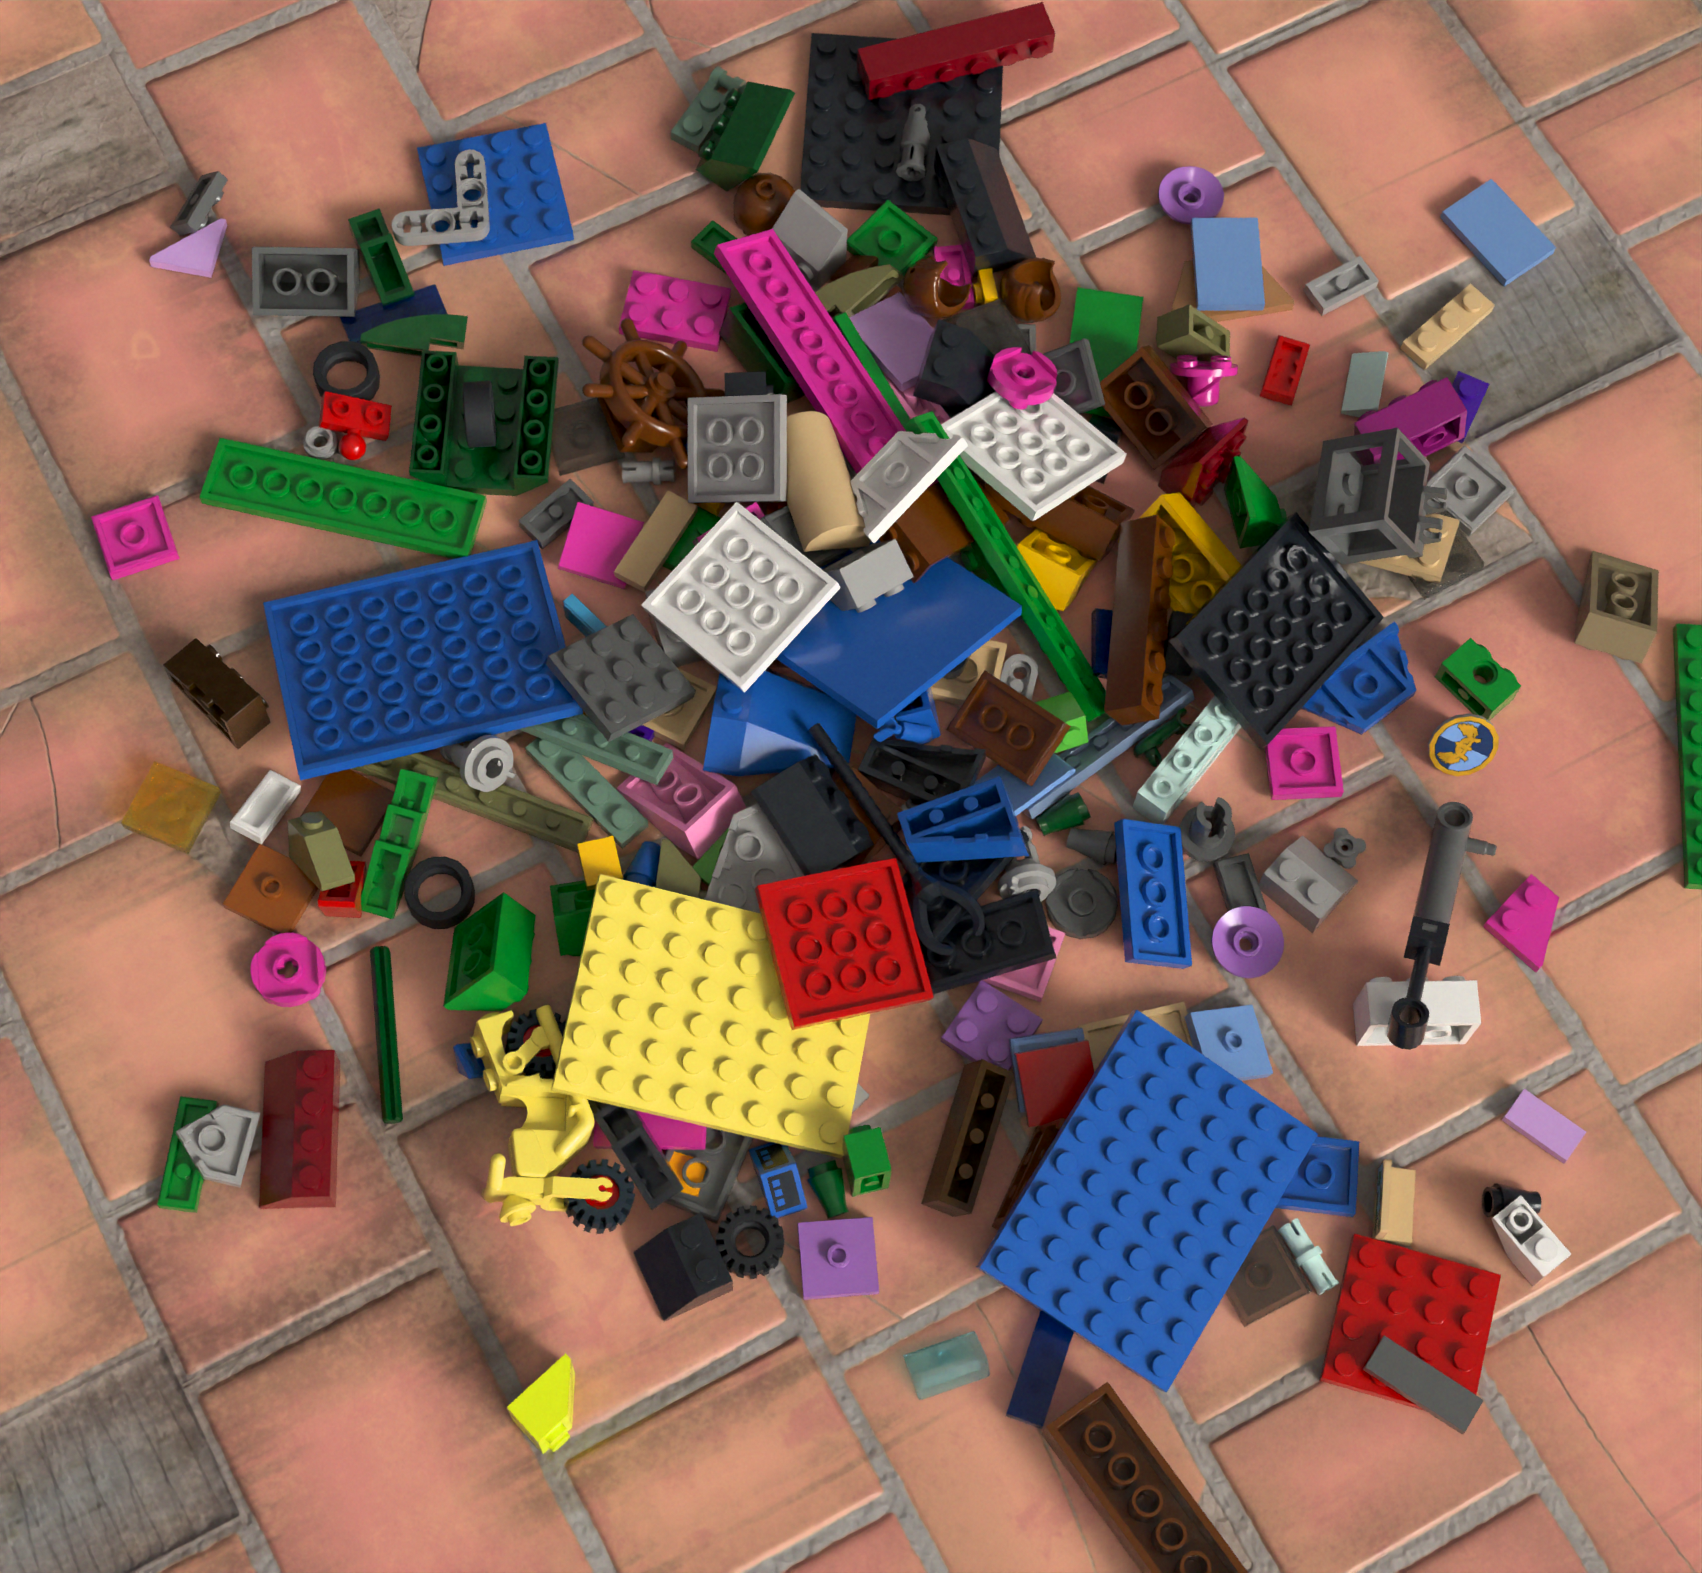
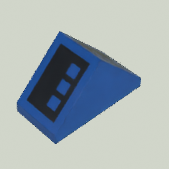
M770 1142L748 1149L770 1215L772 1217L775 1215L778 1219L808 1209L797 1165L788 1146Z

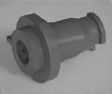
M1218 797L1214 807L1200 802L1197 807L1187 811L1179 827H1181L1182 850L1189 857L1201 862H1212L1221 859L1230 851L1235 839V828L1231 820L1232 809L1228 802Z

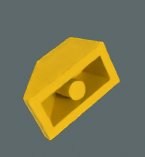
M613 836L577 844L579 861L587 891L596 888L597 879L600 874L623 880Z

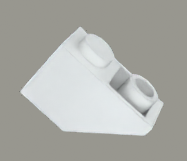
M1521 1195L1491 1219L1507 1257L1532 1286L1537 1284L1571 1255L1568 1249Z

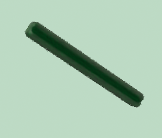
M377 946L370 949L381 1114L385 1124H396L402 1122L403 1113L391 953L387 946Z

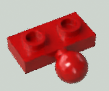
M325 391L321 399L319 428L347 433L339 442V451L347 460H358L366 452V442L363 437L386 441L389 437L392 405Z

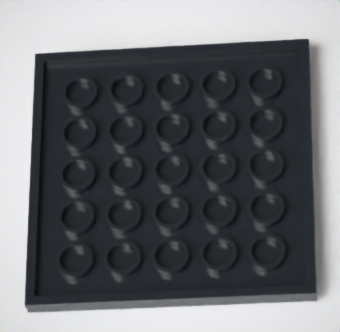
M811 33L800 190L820 207L877 211L889 200L905 213L950 215L934 170L936 145L969 138L996 148L999 154L1003 65L986 69L979 74L971 73L955 77L948 82L940 81L925 85L917 90L909 89L894 93L886 98L878 97L868 100L857 71V51L860 48L897 38ZM914 104H922L926 109L925 119L927 120V128L930 134L929 151L924 157L926 174L919 181H907L896 173L897 164L901 162L902 152L899 149L901 134L909 117L910 107Z

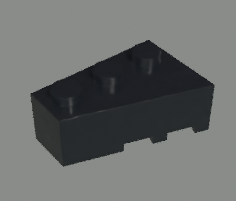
M873 738L858 771L878 789L905 801L910 799L918 806L973 786L986 760V749L975 748L970 750L952 748L949 745H921L910 741L890 739L878 742Z

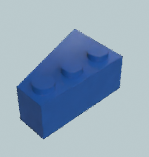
M1000 776L897 813L906 843L917 863L1029 856L1012 803Z

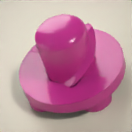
M1178 355L1177 362L1170 364V371L1174 375L1187 376V392L1199 407H1209L1219 402V385L1222 377L1237 375L1238 365L1232 363L1231 356L1215 355L1211 356V361H1198L1195 355Z

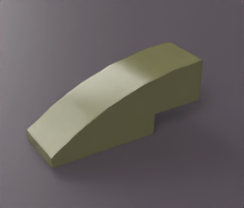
M890 264L870 267L832 281L817 290L815 294L832 319L844 312L847 313L848 317H851L875 305L904 279V275Z

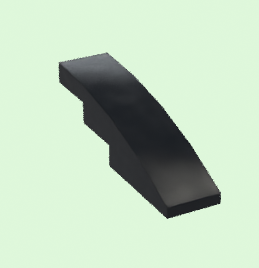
M587 1099L596 1122L612 1145L611 1148L651 1210L684 1189L638 1111Z

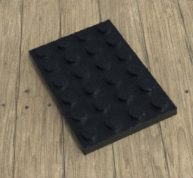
M1295 512L1283 521L1181 627L1169 642L1257 746L1262 748L1275 738L1384 617L1332 554L1309 533V527Z

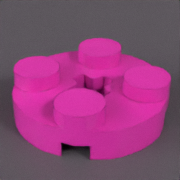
M1011 347L995 355L987 377L988 383L1016 409H1025L1028 405H1037L1049 400L1057 384L1056 378L1058 374L1055 365L1045 355L1033 350L1032 355L1021 353L1022 348Z
M282 933L269 938L265 942L266 945L258 953L256 951L251 961L250 973L256 990L267 1003L281 1007H294L315 999L320 994L321 986L326 978V963L321 950L313 942L307 940L306 937L297 933ZM286 962H292L293 967L298 968V971L291 978H285V975L279 974V970L285 968Z

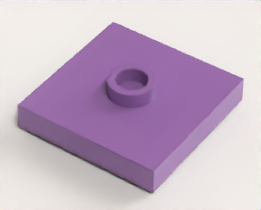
M873 1217L798 1223L803 1300L879 1294Z

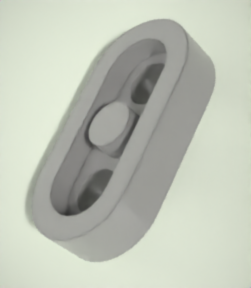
M1015 654L1005 661L1000 680L1032 700L1038 675L1037 664L1028 655ZM1021 672L1025 675V678L1017 679L1013 674Z

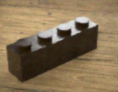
M983 1059L964 1065L921 1204L952 1217L972 1214L1014 1072Z

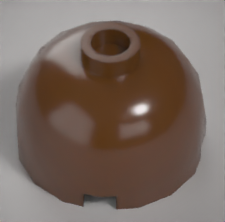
M758 173L747 178L738 187L733 201L734 221L743 229L745 235L750 236L771 230L795 192L792 185L779 175Z

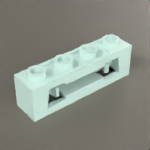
M1216 696L1212 698L1137 792L1132 808L1153 823L1165 824L1241 728V725Z

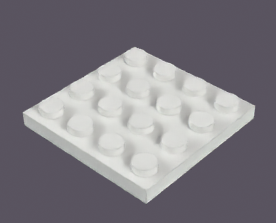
M994 392L941 424L949 439H952L953 435H960L968 444L959 454L964 463L1031 521L1041 517L1121 465L1127 454L1054 393L1044 403L1028 405L1025 409H1016L1009 404L1007 399Z
M736 502L641 605L645 611L745 693L841 587L836 580Z

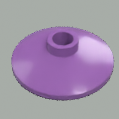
M1184 166L1172 170L1163 178L1159 186L1158 199L1161 208L1170 218L1190 225L1192 218H1214L1222 208L1224 191L1219 180L1209 171L1199 167ZM1190 199L1194 201V203H1189L1185 200Z
M1241 906L1229 910L1218 920L1212 932L1211 943L1216 960L1226 971L1242 978L1260 977L1270 972L1281 959L1284 949L1282 930L1277 921L1260 908ZM1240 939L1249 940L1251 949L1248 951L1241 949L1239 945Z

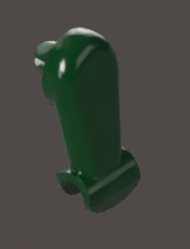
M1186 708L1180 709L1171 720L1139 741L1133 750L1135 757L1145 756L1150 765L1157 767V764L1159 765L1162 762L1158 748L1164 745V741L1174 734H1184L1192 725H1187L1181 721L1180 717L1187 714Z

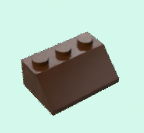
M1150 345L1141 347L1100 382L1105 401L1103 407L1154 470L1190 444L1207 427L1213 425Z

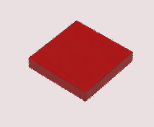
M1089 1040L1014 1053L1027 1126L1030 1128L1059 1118L1066 1119L1094 1074Z

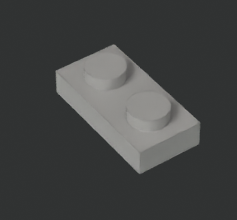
M1359 256L1305 284L1304 293L1321 316L1375 289L1379 280L1363 258Z

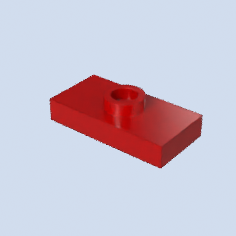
M1278 335L1259 397L1292 406L1311 344Z

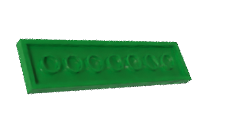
M225 438L219 439L199 497L201 503L452 559L471 555L487 503L486 495Z
M1677 623L1673 628L1684 888L1702 890V625Z

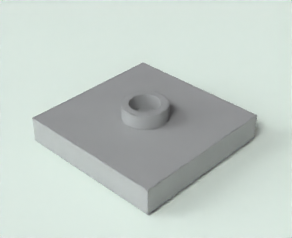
M1465 445L1427 481V486L1447 489L1446 500L1441 498H1431V500L1434 502H1445L1446 510L1441 513L1445 516L1459 519V528L1469 537L1516 489Z

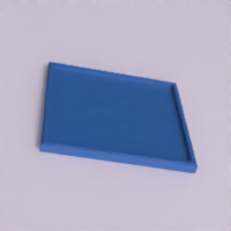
M849 549L848 552H847L844 556H842L841 558H839V559H837V560H835V561H833V562H831V563H829V564H827V565L821 567V569H823V568H825V567H827V566L833 564L834 562H836V561L842 559L843 557H845V556H847V555H849V554H851V553H853V552ZM946 557L932 565L919 581L915 583L911 579L902 583L904 586L902 591L889 597H885L884 594L875 598L877 604L863 612L857 613L856 609L842 611L829 600L776 659L878 729L1019 617L1022 613V605Z

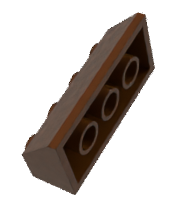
M987 482L985 485L986 490L1004 512L1007 511L1018 517V521L1026 527H1037L1045 531L1054 542L1059 544L1067 543L1077 548L1081 556L1091 560L1097 559L1101 561L1110 553L1119 538L1120 523L1129 521L1135 509L1088 485L1041 517L1031 521Z

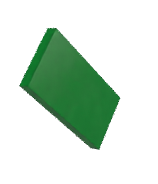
M1077 287L1069 344L1081 339L1089 340L1099 382H1101L1137 351L1143 297ZM1103 406L1084 412L1111 417Z

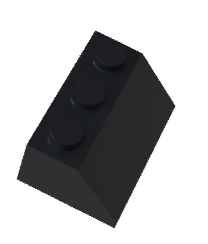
M816 754L795 763L751 791L805 876L839 869L875 845L869 836L867 827L859 821L851 809L847 796L838 789L830 776L828 767Z

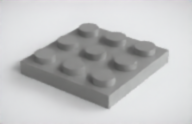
M787 395L688 398V503L787 501Z

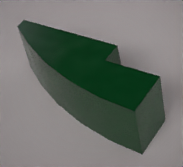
M380 208L349 218L351 234L357 249H360V256L382 305L386 306L415 296Z
M433 314L398 319L361 333L360 344L369 349L422 356V350L429 351L430 344L464 350L468 316Z

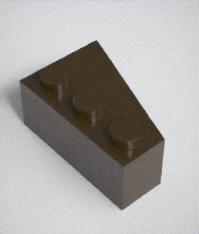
M195 638L164 663V669L169 679L239 749L271 723L266 712L269 705L258 692L244 681L234 668L230 669L222 662V657L210 644L204 646Z

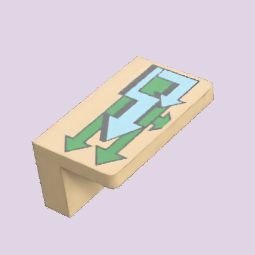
M1384 1159L1376 1168L1372 1238L1390 1244L1410 1246L1413 1232L1416 1170L1392 1167V1160Z

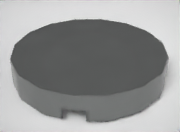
M1078 868L1069 869L1056 877V886L1048 894L1045 902L1047 916L1054 927L1064 932L1066 936L1077 939L1094 938L1105 932L1114 921L1118 906L1116 890L1107 877L1096 870H1078Z

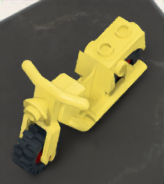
M550 1005L542 1006L537 1010H530L527 1017L523 1013L518 1017V1021H514L513 1024L514 1014L512 1010L501 1014L500 1012H492L484 1015L477 1021L474 1034L470 1037V1043L475 1057H481L486 1069L483 1070L486 1087L489 1092L494 1091L501 1106L526 1107L528 1115L523 1126L514 1129L509 1138L508 1152L512 1176L503 1179L506 1163L505 1157L500 1153L494 1154L490 1159L486 1187L481 1193L482 1198L489 1203L503 1202L499 1218L501 1222H509L510 1226H517L532 1218L530 1213L536 1209L535 1205H540V1208L544 1210L566 1212L568 1218L573 1216V1224L575 1226L585 1225L583 1231L590 1233L591 1228L597 1229L596 1234H603L606 1228H608L609 1232L615 1230L617 1224L621 1226L626 1220L635 1198V1193H633L634 1183L633 1181H628L629 1174L626 1170L623 1173L619 1171L621 1165L615 1162L613 1167L608 1166L609 1160L602 1159L600 1164H596L594 1159L589 1160L587 1166H584V1164L578 1166L576 1173L573 1172L570 1177L556 1176L588 1144L595 1122L587 1099L551 1091L566 1020L561 1023V1015L556 1012L553 1014ZM508 1033L504 1052L501 1038L503 1035Z

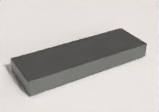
M1386 1336L1381 1338L1363 1368L1365 1372L1460 1434L1465 1433L1484 1401Z

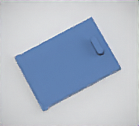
M1053 753L1033 786L1026 784L1000 765H997L978 779L974 785L1000 776L1017 816L1073 775L1076 770Z

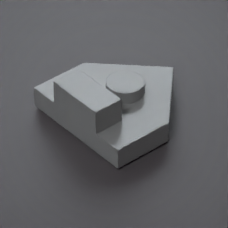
M223 1104L210 1111L204 1117L176 1131L177 1137L203 1179L241 1187L260 1113Z

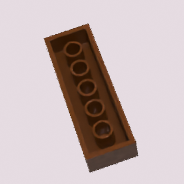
M1108 1382L1045 1427L1042 1436L1142 1573H1248Z

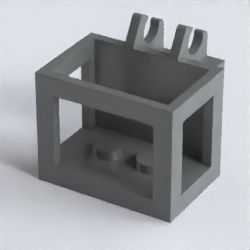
M1398 428L1323 441L1309 533L1342 565L1407 555L1409 558L1422 557L1424 544L1441 541L1442 533L1429 532L1426 529L1435 528L1442 530L1443 519L1425 516L1446 510L1445 502H1434L1431 498L1446 500L1447 489L1427 486L1430 462ZM1382 446L1381 460L1377 464L1361 466L1349 453ZM1398 451L1405 459L1397 460Z

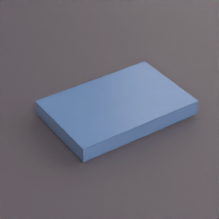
M1492 179L1443 210L1440 216L1446 225L1504 287L1551 256L1556 249L1551 241Z
M1192 218L1190 226L1197 310H1263L1265 299L1258 218Z

